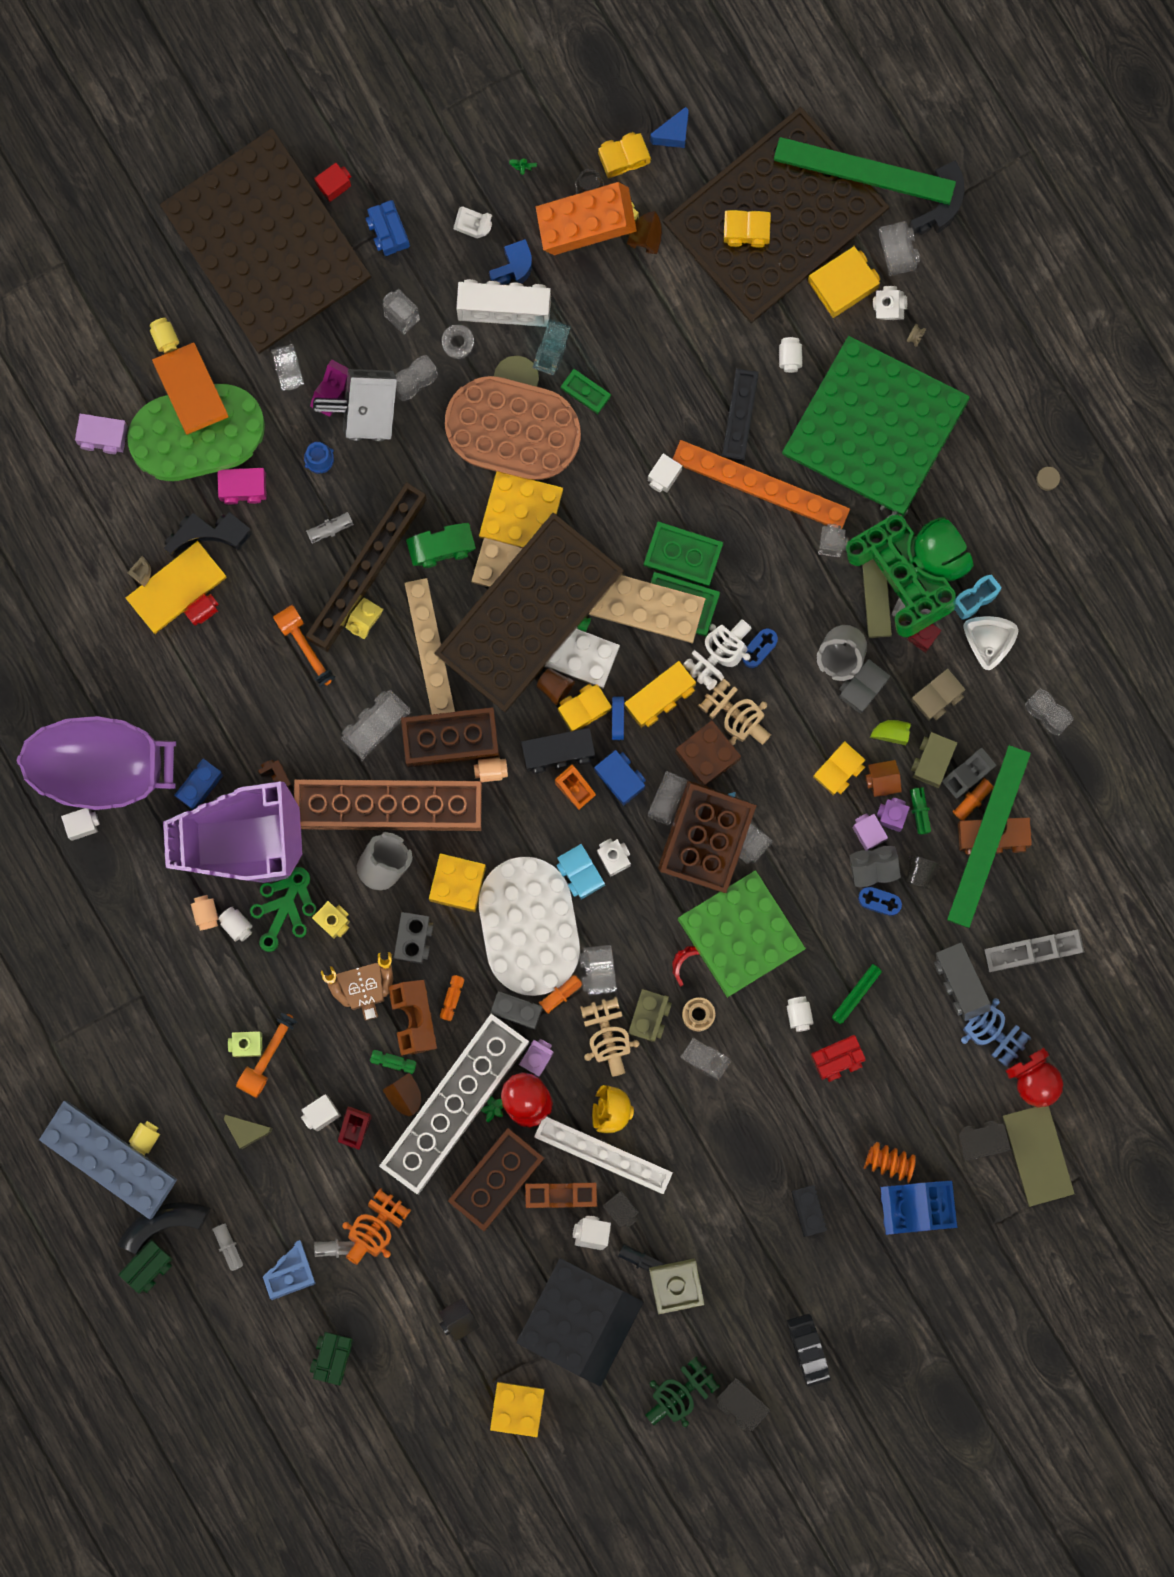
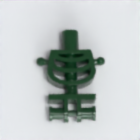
M697 1356L687 1363L695 1371L693 1375L684 1366L680 1368L689 1379V1382L685 1383V1385L674 1379H667L660 1386L654 1380L650 1382V1387L656 1389L653 1397L658 1404L646 1413L645 1416L653 1426L668 1415L673 1422L681 1420L682 1426L687 1427L689 1422L685 1416L690 1414L694 1408L690 1392L697 1389L703 1398L707 1399L709 1396L701 1388L704 1384L711 1390L710 1393H713L721 1386L712 1378L714 1376L712 1373L709 1375L705 1373L704 1370L707 1367L706 1365L702 1366ZM700 1374L704 1379L698 1384L694 1378ZM675 1384L680 1388L675 1393L671 1388L666 1387V1385ZM665 1390L671 1393L672 1396H670V1398H667L664 1394L660 1392ZM687 1396L689 1399V1407L685 1411V1406L682 1400ZM677 1403H679L681 1407V1413L679 1415L675 1408V1404L677 1405Z

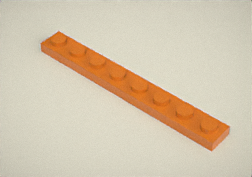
M680 440L673 457L674 461L686 469L839 531L842 530L850 508L682 440Z

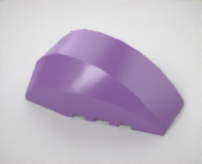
M285 782L240 787L228 795H222L217 800L204 803L192 811H186L163 822L166 868L265 883L288 878L302 856L300 807Z

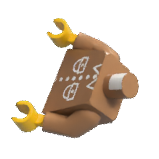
M388 952V959L383 960L379 953L378 963L338 974L330 966L331 975L326 976L323 971H321L323 980L327 982L333 997L344 1007H351L352 1010L362 1008L365 1021L378 1017L375 1004L384 1002V997L389 995L388 986H392L394 980L391 965L392 954Z

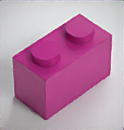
M264 468L219 470L218 497L220 501H224V504L234 505L238 504V501L247 500V503L257 504L261 503V500H266V472Z

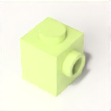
M232 1033V1038H228V1051L232 1052L233 1057H261L263 1055L262 1033Z

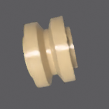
M705 998L689 1000L682 1012L684 1024L693 1031L699 1032L708 1029L715 1019V1009L712 1003ZM696 1008H700L705 1012V1018L701 1021H697L692 1017V1012Z

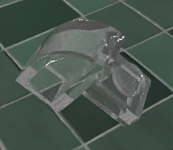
M291 344L271 350L282 391L293 390L304 385L294 345Z
M695 1038L691 1040L681 1056L684 1061L716 1081L720 1080L731 1063L728 1057L710 1046L707 1047Z

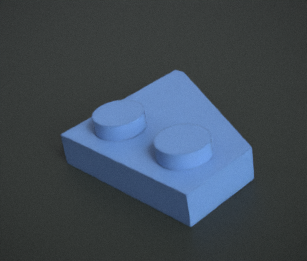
M301 1240L297 1241L294 1244L295 1246L285 1256L283 1255L277 1261V1264L263 1276L271 1300L316 1284Z

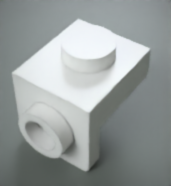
M460 207L453 229L474 238L486 236L492 227V222L490 221L492 214H480L468 208Z

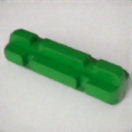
M373 1050L370 1062L379 1065L381 1063L383 1067L398 1071L403 1069L405 1073L413 1074L416 1068V1061L407 1059L405 1061L403 1057L389 1053L384 1055L382 1051Z

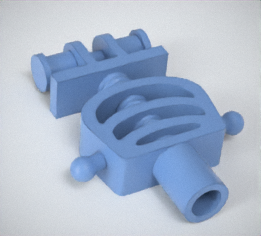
M995 998L992 1000L990 1021L986 1020L989 1012L984 1013L983 1016L979 1015L969 1019L968 1024L963 1029L967 1035L961 1038V1042L966 1044L971 1039L975 1044L982 1046L996 1039L998 1043L1000 1042V1045L991 1056L996 1058L1004 1050L1006 1054L999 1061L1008 1068L1010 1062L1018 1058L1017 1050L1023 1051L1025 1049L1024 1045L1028 1040H1031V1037L1022 1031L1019 1038L1015 1040L1013 1036L1020 1029L1017 1025L1014 1026L1007 1036L1001 1033L1005 1024V1016L1000 1010L996 1009L1000 1001ZM996 1015L999 1017L1000 1020L998 1028L994 1027L993 1025L996 1020ZM978 1027L983 1028L980 1033L974 1034L972 1032ZM986 1032L992 1036L987 1040L978 1039V1037ZM1009 1041L1014 1045L1012 1050L1006 1046Z

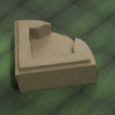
M141 556L127 573L145 587L151 576V566Z

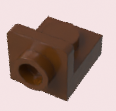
M271 759L261 765L262 768L258 770L261 777L274 772L275 774L271 776L274 782H285L288 789L293 788L279 760L274 762Z

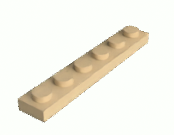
M425 578L406 582L405 587L431 713L455 712L445 663L434 654L441 646L428 580Z

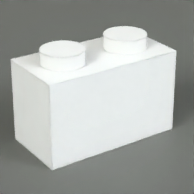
M325 1094L303 1108L304 1115L301 1118L308 1129L314 1128V1130L319 1131L341 1117V1114L329 1096Z

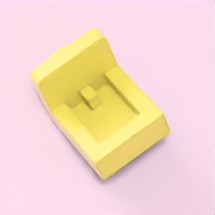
M363 598L350 614L346 629L354 635L365 639L370 628L381 616L383 609L368 599Z

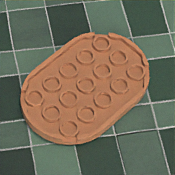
M481 377L461 387L451 398L445 414V430L448 440L454 451L463 460L480 468L525 479L543 480L559 474L573 461L580 445L581 429L579 420L568 401L553 391L501 377Z

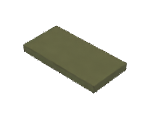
M1049 1106L1033 1107L1002 1116L1028 1207L1075 1194Z

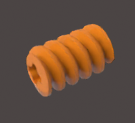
M876 1142L869 1150L864 1169L869 1164H872V1172L881 1167V1175H884L889 1170L890 1178H893L898 1173L899 1181H902L907 1176L909 1184L916 1165V1157L912 1154L907 1159L905 1151L898 1156L897 1148H894L889 1153L888 1145H885L880 1150V1143Z

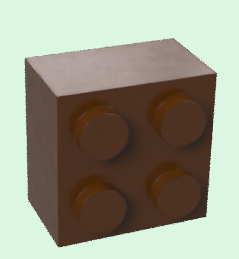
M710 721L675 750V753L689 771L704 786H708L741 759V755L713 721Z

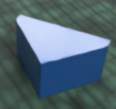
M686 107L651 133L650 142L653 145L685 148L689 110Z

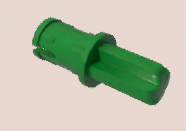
M923 787L909 790L913 805L911 812L915 815L917 832L921 835L931 832L928 816L930 808L927 807L925 789Z

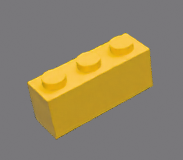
M678 661L626 701L624 707L641 728L645 725L650 727L659 719L657 716L661 712L665 711V713L671 711L677 705L675 702L679 698L683 697L686 699L695 691L693 688L696 686V682L680 661Z

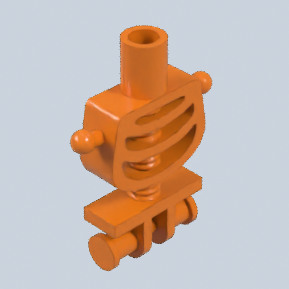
M381 1188L374 1196V1199L379 1200L383 1205L380 1206L372 1199L368 1203V1207L378 1213L377 1217L360 1215L355 1220L353 1226L348 1222H344L342 1225L344 1229L350 1230L348 1238L355 1243L346 1258L358 1265L366 1252L374 1257H377L382 1252L385 1258H389L391 1253L385 1248L390 1243L391 1233L384 1223L388 1220L400 1228L403 1221L394 1214L398 1213L405 1220L411 1209L401 1205L402 1202L400 1200L397 1203L393 1202V1195L390 1194L388 1196ZM388 1205L393 1207L391 1212L385 1209ZM361 1222H370L372 1224L369 1226ZM380 1229L384 1232L386 1236L385 1241L381 1234L378 1232L380 1231ZM374 1238L378 1241L380 1246H378L377 1243L373 1240Z

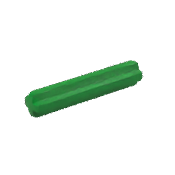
M874 964L870 966L833 1014L832 1019L838 1024H842L882 973L878 966Z

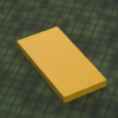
M197 541L151 577L145 587L141 585L128 595L126 599L152 632L156 634L188 609L187 606L203 593L207 594L227 577Z

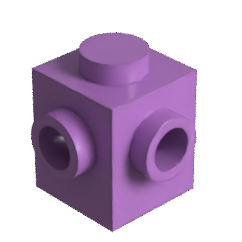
M893 798L891 801L888 799L885 805H880L876 817L880 818L879 823L881 826L900 832L910 807L906 806V802Z

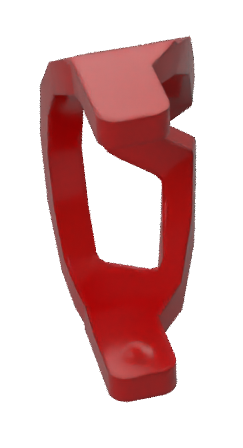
M687 946L684 950L678 951L673 960L672 973L680 987L684 985L683 980L679 976L683 961L689 956L700 955L695 946Z

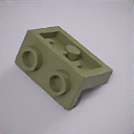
M642 989L628 1034L654 1043L656 1037L661 1039L665 1025L661 1024L663 1015L668 1016L672 1003L668 1002L669 996H663Z

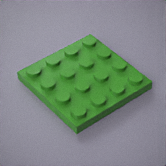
M756 870L729 886L727 893L719 892L678 917L679 923L727 998L806 949Z

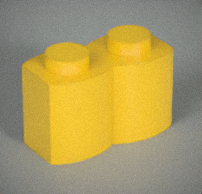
M628 133L622 137V140L616 142L609 140L598 148V155L608 178L649 164L651 159L641 133Z
M725 211L724 242L733 247L742 246V243H750L752 247H764L765 244H769L771 213L763 211Z
M588 684L579 690L581 694L577 697L572 698V696H569L560 702L561 706L558 708V712L570 731L580 730L612 710V706L598 684L595 686Z
M844 742L815 773L813 778L833 796L836 792L841 795L850 785L847 780L852 775L857 777L865 768L862 765L865 759L849 744Z

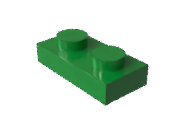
M575 369L572 370L561 385V390L596 414L600 413L611 397L609 392Z

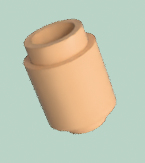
M500 757L479 759L478 764L474 765L475 779L480 778L481 782H490L508 777L506 759H500Z
M208 895L194 898L195 903L191 904L196 926L199 925L200 931L217 927V920L219 919L214 899H208Z

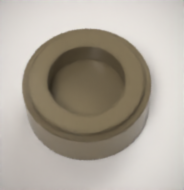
M1044 467L1037 474V484L1041 489L1051 491L1058 486L1060 474L1053 467Z

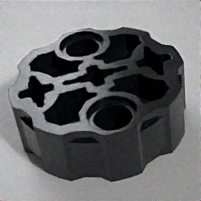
M810 1313L787 1320L791 1340L807 1387L830 1381L827 1362Z

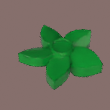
M524 158L521 160L512 159L509 162L516 170H520L522 175H524L525 169L532 171V167H537V163H527V159Z
M491 1096L487 1101L489 1106H484L481 1109L483 1113L487 1114L486 1121L488 1123L493 1119L494 1115L503 1117L501 1110L503 1108L502 1100H496Z

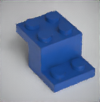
M952 1181L881 1187V1202L884 1212L883 1223L886 1235L957 1228Z

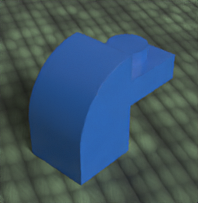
M526 239L504 247L509 264L489 271L491 281H497L501 283L500 285H505L511 282L512 278L515 279L516 283L521 284L528 279L532 270V257Z

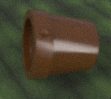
M549 668L542 674L536 686L551 699L552 703L560 705V702L571 692L575 682L569 677H565Z

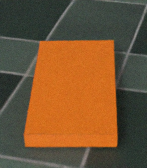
M194 342L152 359L186 435L228 418L227 411Z

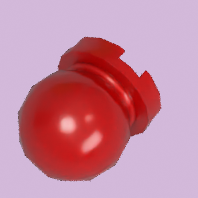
M1045 1048L1030 1055L1031 1061L1022 1065L1021 1062H1018L1005 1070L1009 1079L1013 1077L1017 1079V1090L1020 1097L1036 1108L1053 1105L1063 1092L1061 1073L1054 1065L1046 1062L1045 1058L1050 1054Z
M522 1072L512 1075L503 1085L501 1092L502 1105L511 1119L518 1125L524 1127L537 1126L541 1124V1121L548 1114L550 1115L553 1105L552 1097L540 1078Z

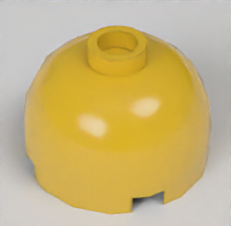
M603 1085L596 1093V1096L600 1097L598 1105L593 1104V1127L598 1128L597 1132L615 1133L622 1130L628 1121L632 1119L634 1108L631 1106L630 1099L624 1091L613 1086Z

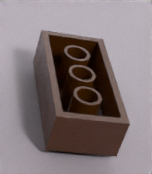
M493 707L401 718L407 767L499 757Z
M507 1128L450 1197L448 1202L485 1232L545 1158Z

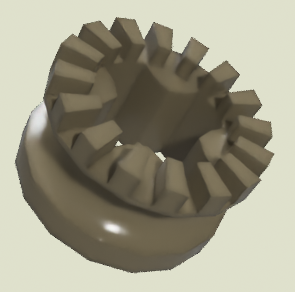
M915 324L906 342H913L914 346L917 347L921 340L920 337H923L926 328L920 329L919 325Z

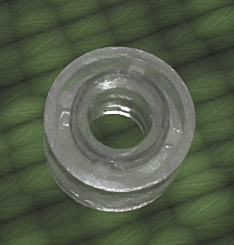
M453 325L445 330L442 336V347L448 356L461 359L471 353L474 346V338L467 327ZM455 336H460L465 342L463 346L456 348L451 344V340Z

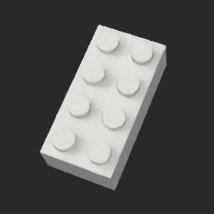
M470 279L458 283V321L549 327L551 292L550 288H546L545 285L534 284L532 287H525L521 283L500 285L501 283L497 281H488L487 284H481L476 280Z

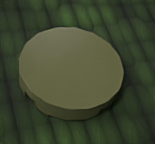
M518 355L507 357L495 369L494 377L538 386V370L534 363L526 357Z

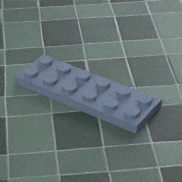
M63 1101L39 1139L148 1219L154 1217L177 1181L171 1174L68 1101Z

